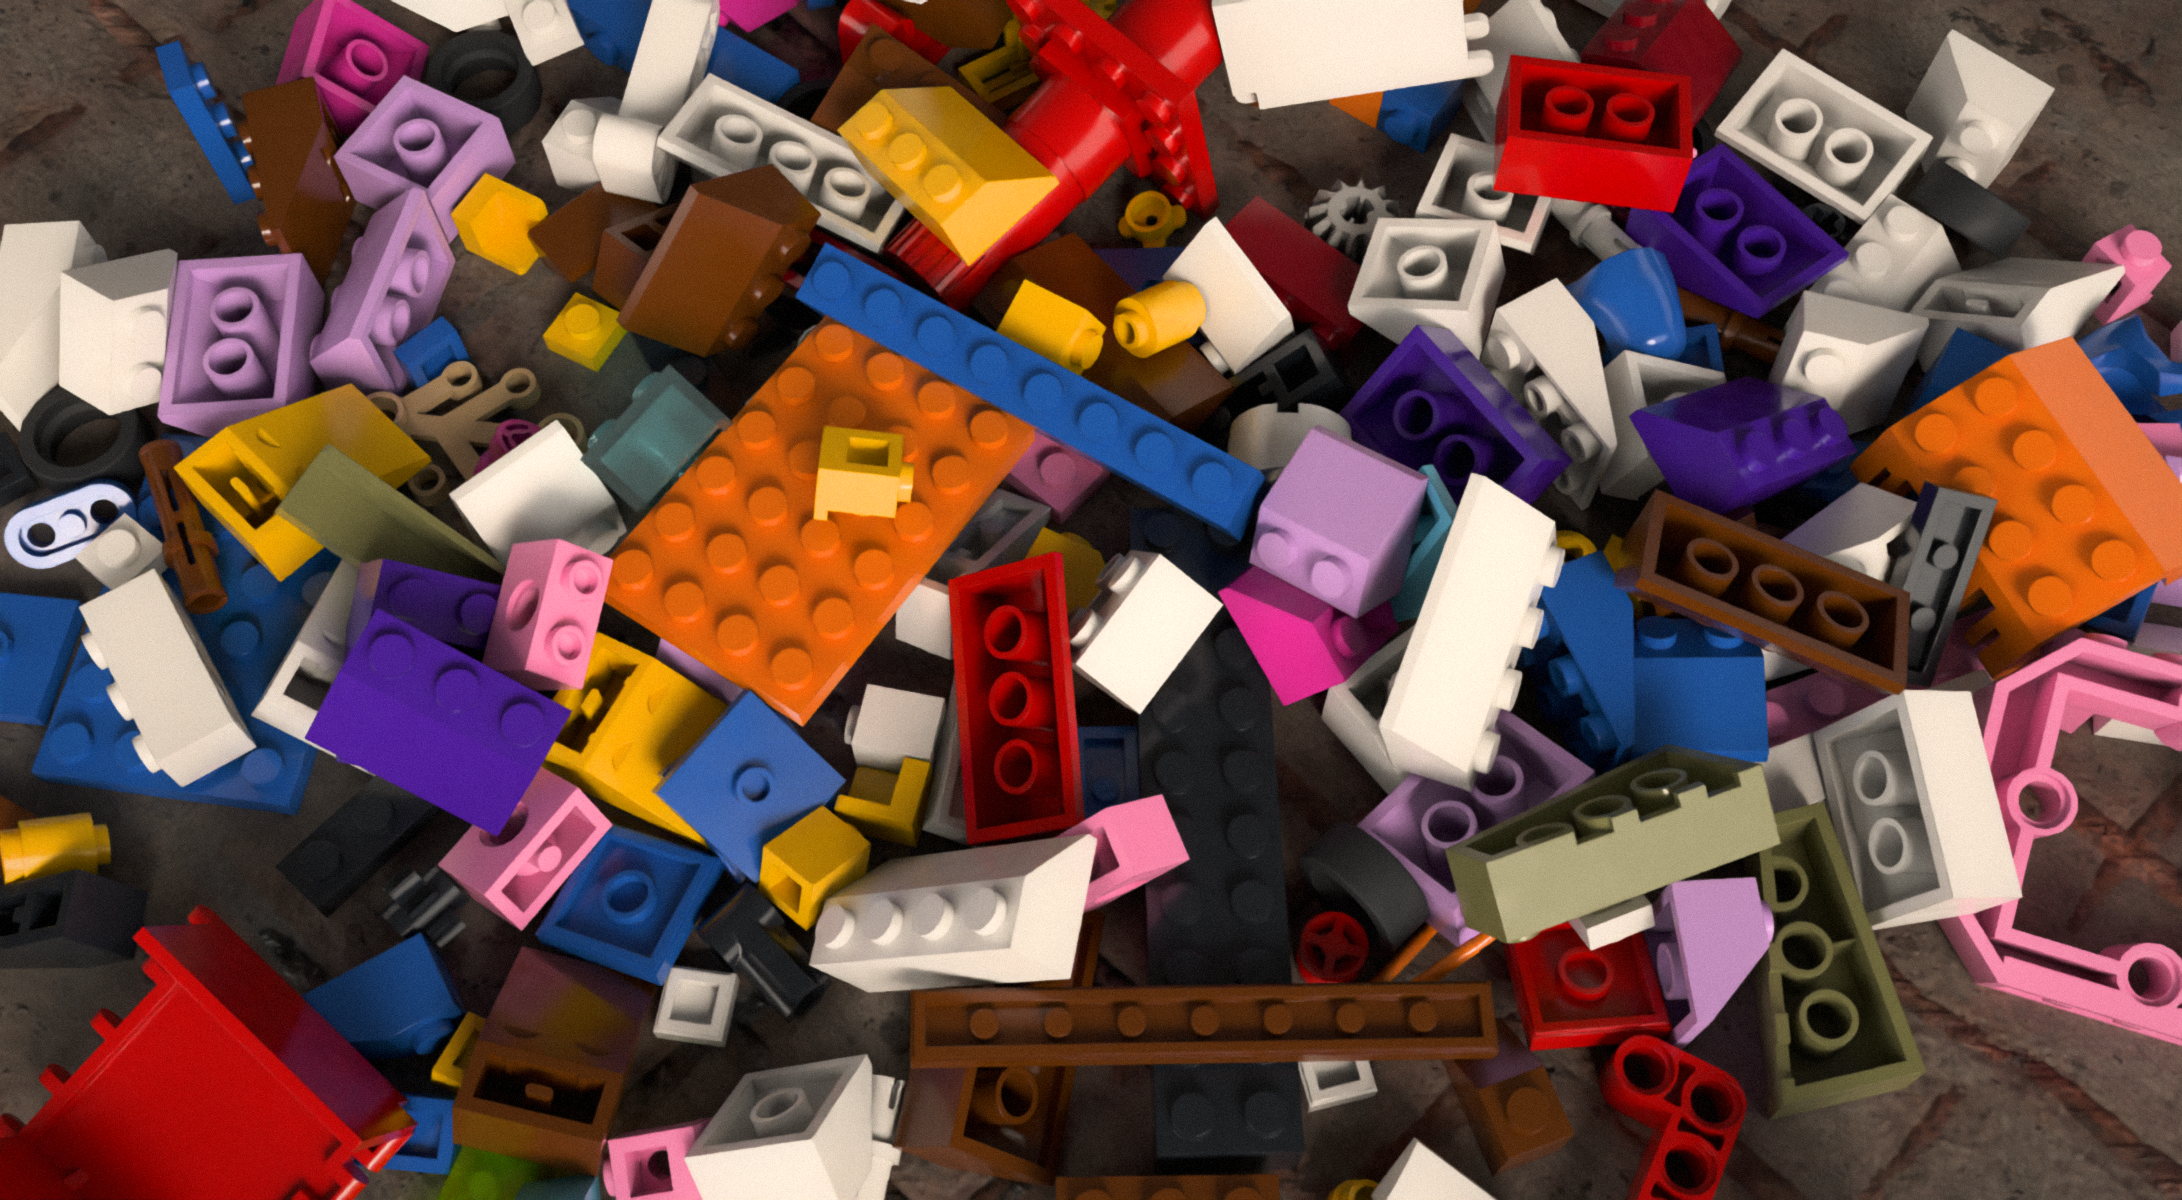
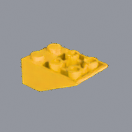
M350 383L227 426L173 468L200 503L279 582H282L325 547L274 513V511L326 444H331L394 489H398L432 460L425 451Z
M597 631L583 688L559 690L552 700L572 712L541 767L577 786L580 790L712 853L703 838L651 791L661 781L657 773L686 753L726 710L728 705L656 658Z

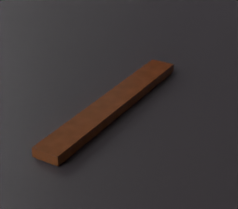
M1491 980L911 989V1068L1494 1059L1499 1053Z

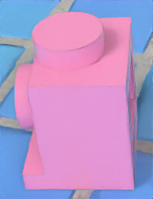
M2132 224L2095 242L2081 261L2120 264L2125 267L2126 272L2116 284L2119 289L2113 296L2109 293L2093 312V315L2103 325L2148 303L2153 297L2151 292L2172 267L2160 254L2162 245L2159 239L2148 231L2137 230Z
M713 1117L626 1132L608 1140L609 1152L606 1153L603 1161V1177L609 1195L612 1197L616 1196V1200H702L684 1157ZM660 1150H665L668 1153L671 1175L663 1174L657 1166V1155Z

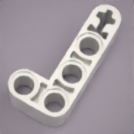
M652 0L619 114L603 113L594 135L593 162L606 192L662 205L667 202L680 161L670 157L656 146L658 137L704 79L719 24V0Z

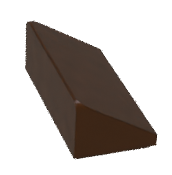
M599 181L528 231L527 236L545 267L571 283L596 267L603 230L653 212L659 208L653 202L606 192L601 181Z

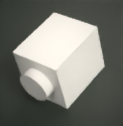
M867 684L862 705H852L850 708L844 734L845 744L852 745L857 768L866 766L899 774L904 757L931 763L933 775L947 712L945 698Z

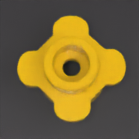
M1149 190L1138 194L1129 202L1125 216L1119 220L1118 229L1124 238L1133 237L1143 243L1144 248L1166 247V239L1175 229L1185 225L1187 215L1182 206H1171L1169 200L1163 194ZM1157 219L1156 224H1147L1150 220Z

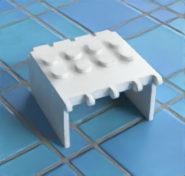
M1212 0V10L1232 94L1241 103L1258 102L1260 110L1484 76L1489 74L1494 68L1491 52L1487 50L1468 52L1467 40L1485 37L1489 33L1490 27L1489 19L1483 13L1464 15V0Z

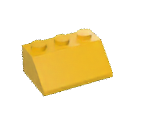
M950 86L882 89L837 130L866 172L968 266L1059 184L1058 179L1053 173Z

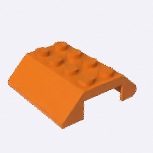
M2072 336L2007 355L1890 426L1849 467L1859 483H1866L1903 498L1913 489L1919 497L1924 481H1930L1984 493L1998 500L1958 612L1970 608L1985 594L1995 607L1993 611L1973 624L1963 635L1971 648L1978 647L1991 641L1999 634L2001 635L1977 654V658L1992 680L2001 678L2042 655L2040 647L2161 580L2167 586L2182 578V483Z

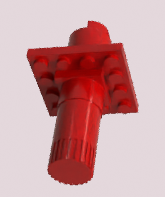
M1006 0L1018 18L1021 26L1018 30V35L1029 49L1032 57L1029 65L1039 78L1041 85L1005 120V126L1001 130L1053 173L1058 179L1059 184L970 266L965 264L916 217L883 248V253L891 266L919 292L969 317L976 310L971 302L1011 258L1037 248L1080 203H1085L1122 164L1138 179L1144 180L1148 176L1161 187V193L1169 200L1172 206L1180 205L1184 208L1185 212L1189 209L1205 222L1220 207L1195 90L1224 61L1212 10V0H1124L1106 20L1080 0Z

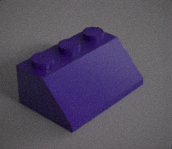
M1416 325L1338 414L1349 423L1351 435L1360 445L1417 472L1422 466L1433 464L1457 508H1459L1471 473L1487 477L1525 503L1531 505L1573 462L1565 451L1449 329Z
M1748 376L1644 407L1629 415L1630 420L1675 497L1719 515H1724L1740 506L1747 508L1801 488L1857 452L1848 436L1846 423L1835 410L1831 409L1825 397Z
M377 608L339 670L305 739L498 837L537 774L572 711Z

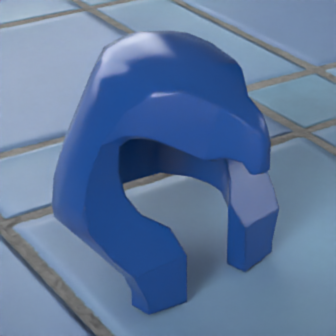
M1651 247L1627 250L1605 259L1579 280L1565 286L1604 336L1606 350L1601 355L1603 368L1624 350L1677 361L1686 346L1684 316L1677 286L1663 253Z
M2138 313L2109 322L2076 341L2136 423H2180L2182 430V409L2168 411L2155 398V395L2162 397L2182 393V363L2171 361L2150 339Z

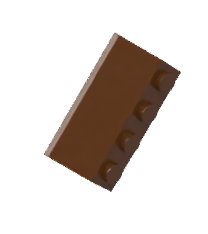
M1074 232L1011 258L971 302L998 329L1024 279L1088 310L1106 327V330L1102 335L1103 345L1097 360L1090 368L1083 370L1081 377L1191 435L1237 389L1187 340L1146 358L1136 357L1122 347L1117 341L1113 330L1115 307L1119 301L1137 292Z
M1657 489L1622 541L1613 587L1628 592L1641 600L1650 601L1694 619L1702 625L1716 628L1755 644L1765 651L1777 653L1816 669L1826 676L1838 678L1864 690L1899 695L1905 689L1907 682L1910 592Z
M1097 910L1083 913L1070 979L929 989L1091 987L1105 914ZM1077 1066L910 1067L892 1148L946 1168L1040 1186H1054Z

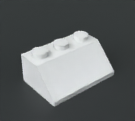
M1783 48L1718 126L1714 134L1717 138L1824 203L1838 209L1842 214L1862 226L1890 193L1894 196L1898 195L1916 172L1933 139V136Z
M1890 193L1844 248L1849 252L1847 260L1819 278L1809 291L1908 313L1936 279L1962 272V269L1942 224ZM1798 304L1796 305L1795 309L1793 310V312H1792V314H1791L1789 320L1787 321V323H1786V325H1785L1783 331L1787 332V330H1788L1789 325H1790V323H1791V321H1792V318H1793V316H1794V313H1795V311H1796V308H1797ZM1917 353L1915 354L1909 369L1918 359Z
M1903 690L1899 695L1893 694L1813 733L1835 833L1872 930L1969 915L2023 897L1971 691Z

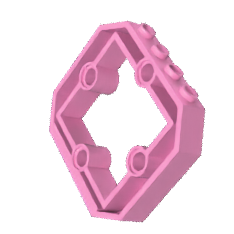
M2088 633L2083 638L2081 637L2056 648L1973 693L1972 699L2020 888H2022L2033 839L2062 832L2072 824L2078 811V797L2072 783L2063 774L2050 768L2065 705L2153 730L2154 734L2164 745L2176 751H2182V655L2154 653L2150 657L2127 650L2128 643L2120 638L2105 634ZM2023 787L2031 790L2039 799L2041 810L2036 821L2027 818L2020 809L2019 794ZM2019 899L1973 914L1937 920L1975 984L2182 1046V959L2174 950L2162 944L2146 942L2117 944L2103 949L2099 954H2095L2012 929ZM2135 961L2143 966L2148 976V986L2141 996L2134 992L2128 981V972Z

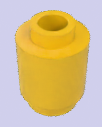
M1166 280L1118 302L1115 307L1113 322L1115 337L1120 345L1134 356L1139 358L1149 357L1192 337L1205 320V303L1198 289L1191 283Z
M90 812L18 821V828L0 830V851L5 885L73 869H81L98 875V865L111 863L107 824L93 825Z

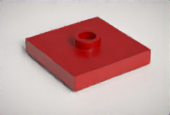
M1567 921L1540 931L1534 938L1524 942H1502L1527 1046L1530 1051L1621 1044L1632 1036L1645 1034L1661 1040H1668L1673 1027L1643 931L1625 937L1618 942L1590 950Z

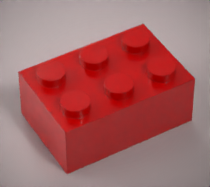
M1510 54L1496 108L1493 190L1674 213L1693 161L1690 76Z

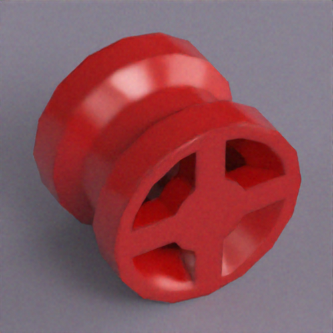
M1329 911L1312 918L1306 923L1295 951V966L1299 977L1305 983H1355L1367 959L1369 941L1364 928L1356 919L1341 912ZM1318 951H1320L1321 954L1324 956V958H1325L1324 961H1323L1322 958L1320 957Z

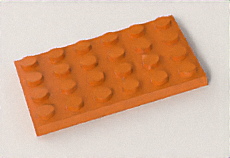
M825 316L608 557L614 561L604 602L740 688L751 690L761 701L803 727L1035 441V429ZM823 426L904 435L902 462L914 463L913 484L910 503L897 501L895 518L871 515L859 516L853 513L828 511L827 521L814 519Z

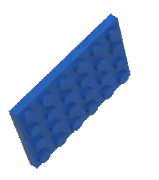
M162 433L160 439L178 442L182 449V458L185 459L211 438ZM145 477L137 497L138 515L136 522L164 544L166 540L154 507L147 477ZM405 483L396 490L402 493ZM172 488L170 492L176 511H178L179 506ZM196 498L205 530L215 537L218 545L219 554L215 562L222 585L227 592L228 601L222 608L212 613L192 614L188 612L257 747L183 788L163 769L155 773L150 772L132 743V738L141 734L134 718L126 721L114 706L106 690L108 685L115 682L109 668L101 670L81 641L31 773L42 782L297 815L319 749L251 716L342 558L324 547L282 582H279ZM180 522L181 528L185 529L184 523ZM187 540L186 544L188 547V551L193 564H195L196 561L192 552V548L189 541ZM168 567L161 576L182 601L183 595L175 570ZM103 584L99 596L111 590ZM87 626L86 631H85L84 634L90 632V629H89L88 626Z

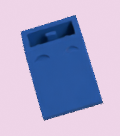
M1602 550L1564 563L1555 587L1543 586L1536 608L1544 610L1539 636L1533 649L1522 647L1516 666L1520 669L1526 668L1536 687L1535 696L1539 710L1548 723H1555L1567 744L1565 750L1595 770L1596 777L1623 765L1635 746L1633 604L1625 591L1613 587L1615 572Z

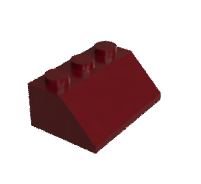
M1624 0L1582 50L1581 63L1690 76L1693 130L1742 62L1743 51L1703 0Z

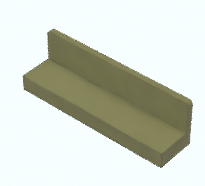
M331 444L324 446L274 511V513L357 569H360L361 563L385 558L500 586L503 583L507 566Z

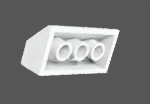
M711 73L705 77L658 137L656 146L670 157L713 178L773 164L821 213L814 226L815 228L883 261L886 259L883 248L905 227L910 214L901 203L866 172L843 138Z
M1471 473L1378 725L1393 767L1470 792L1478 772L1488 775L1493 767L1500 744V734L1493 733L1492 731L1500 709L1511 711L1515 704L1522 680V672L1514 670L1522 647L1533 649L1542 626L1544 610L1536 608L1543 586L1555 587L1565 557V549L1557 547L1555 521L1492 480L1479 474Z
M1090 834L890 859L825 899L822 914L816 925V938L809 966L869 993L1070 979L1098 839Z

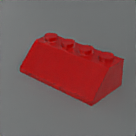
M1053 551L948 580L967 845L997 846L1051 839L1085 820L1062 553Z

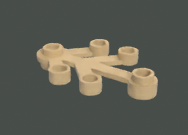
M456 361L449 364L443 370L441 376L403 398L386 391L374 392L366 397L411 439L438 442L465 481H468L473 477L474 468L480 459V456L472 446L489 448L490 439L501 424L484 421L509 406L518 410L534 406L541 397V389L533 372L525 368H515L505 373L498 384L481 393L483 382L476 367L467 361ZM460 378H470L469 382L465 385L453 386ZM518 385H529L528 389L524 392L512 393L513 389ZM449 398L456 402L464 403L443 416L425 414ZM555 413L547 416L537 425L543 429L557 419L583 456L586 455L589 441L582 423L575 416L568 413ZM434 464L426 465L408 480V487L416 501L424 506L431 507L443 503L451 492V485L444 471ZM438 480L434 488L424 491L420 490L427 481Z

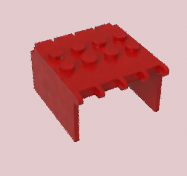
M198 904L187 916L192 925L143 926L132 937L150 955L141 965V968L157 985L124 1020L106 1008H101L90 1020V1024L105 1039L104 1042L73 1075L55 1063H50L41 1072L38 1079L53 1096L26 1125L12 1114L3 1113L0 1116V1200H354L368 1185L369 1179L353 1161L357 1159L367 1169L378 1173L415 1133V1127L419 1123L402 1108L409 1101L216 913L208 907Z

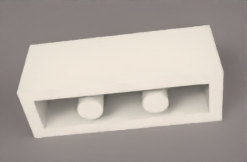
M155 568L79 607L90 629V632L81 636L82 642L91 658L101 670L109 668L115 682L108 685L106 690L122 717L126 721L134 718L141 734L132 738V743L150 772L155 773L163 769L183 788L257 747L180 597Z

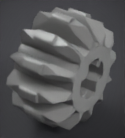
M1362 177L1354 187H1348L1341 180L1337 179L1331 187V191L1318 190L1317 195L1313 198L1312 207L1305 214L1303 227L1361 266L1378 217L1399 218L1401 213L1399 201L1386 200L1387 195L1384 185L1373 190L1367 189Z

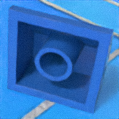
M1647 616L1642 619H1633L1635 746L1628 755L1629 761L1665 744H1671L1750 762H1767L1769 742L1764 656L1761 648L1716 628L1702 625L1694 619H1668L1662 616Z

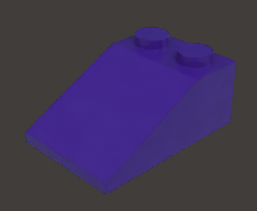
M1723 143L1718 144L1692 161L1674 213L1631 208L1624 231L1635 243L1643 248L1651 247L1665 255L1677 286L1756 319H1759L1844 263L1849 256V252Z

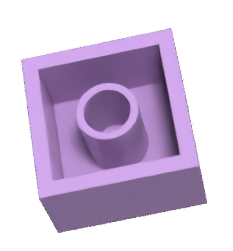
M405 75L402 76L333 156L355 200L373 209L380 210L412 187L424 189L448 244L459 233L451 213L479 179L487 173L502 180L516 163L498 117Z

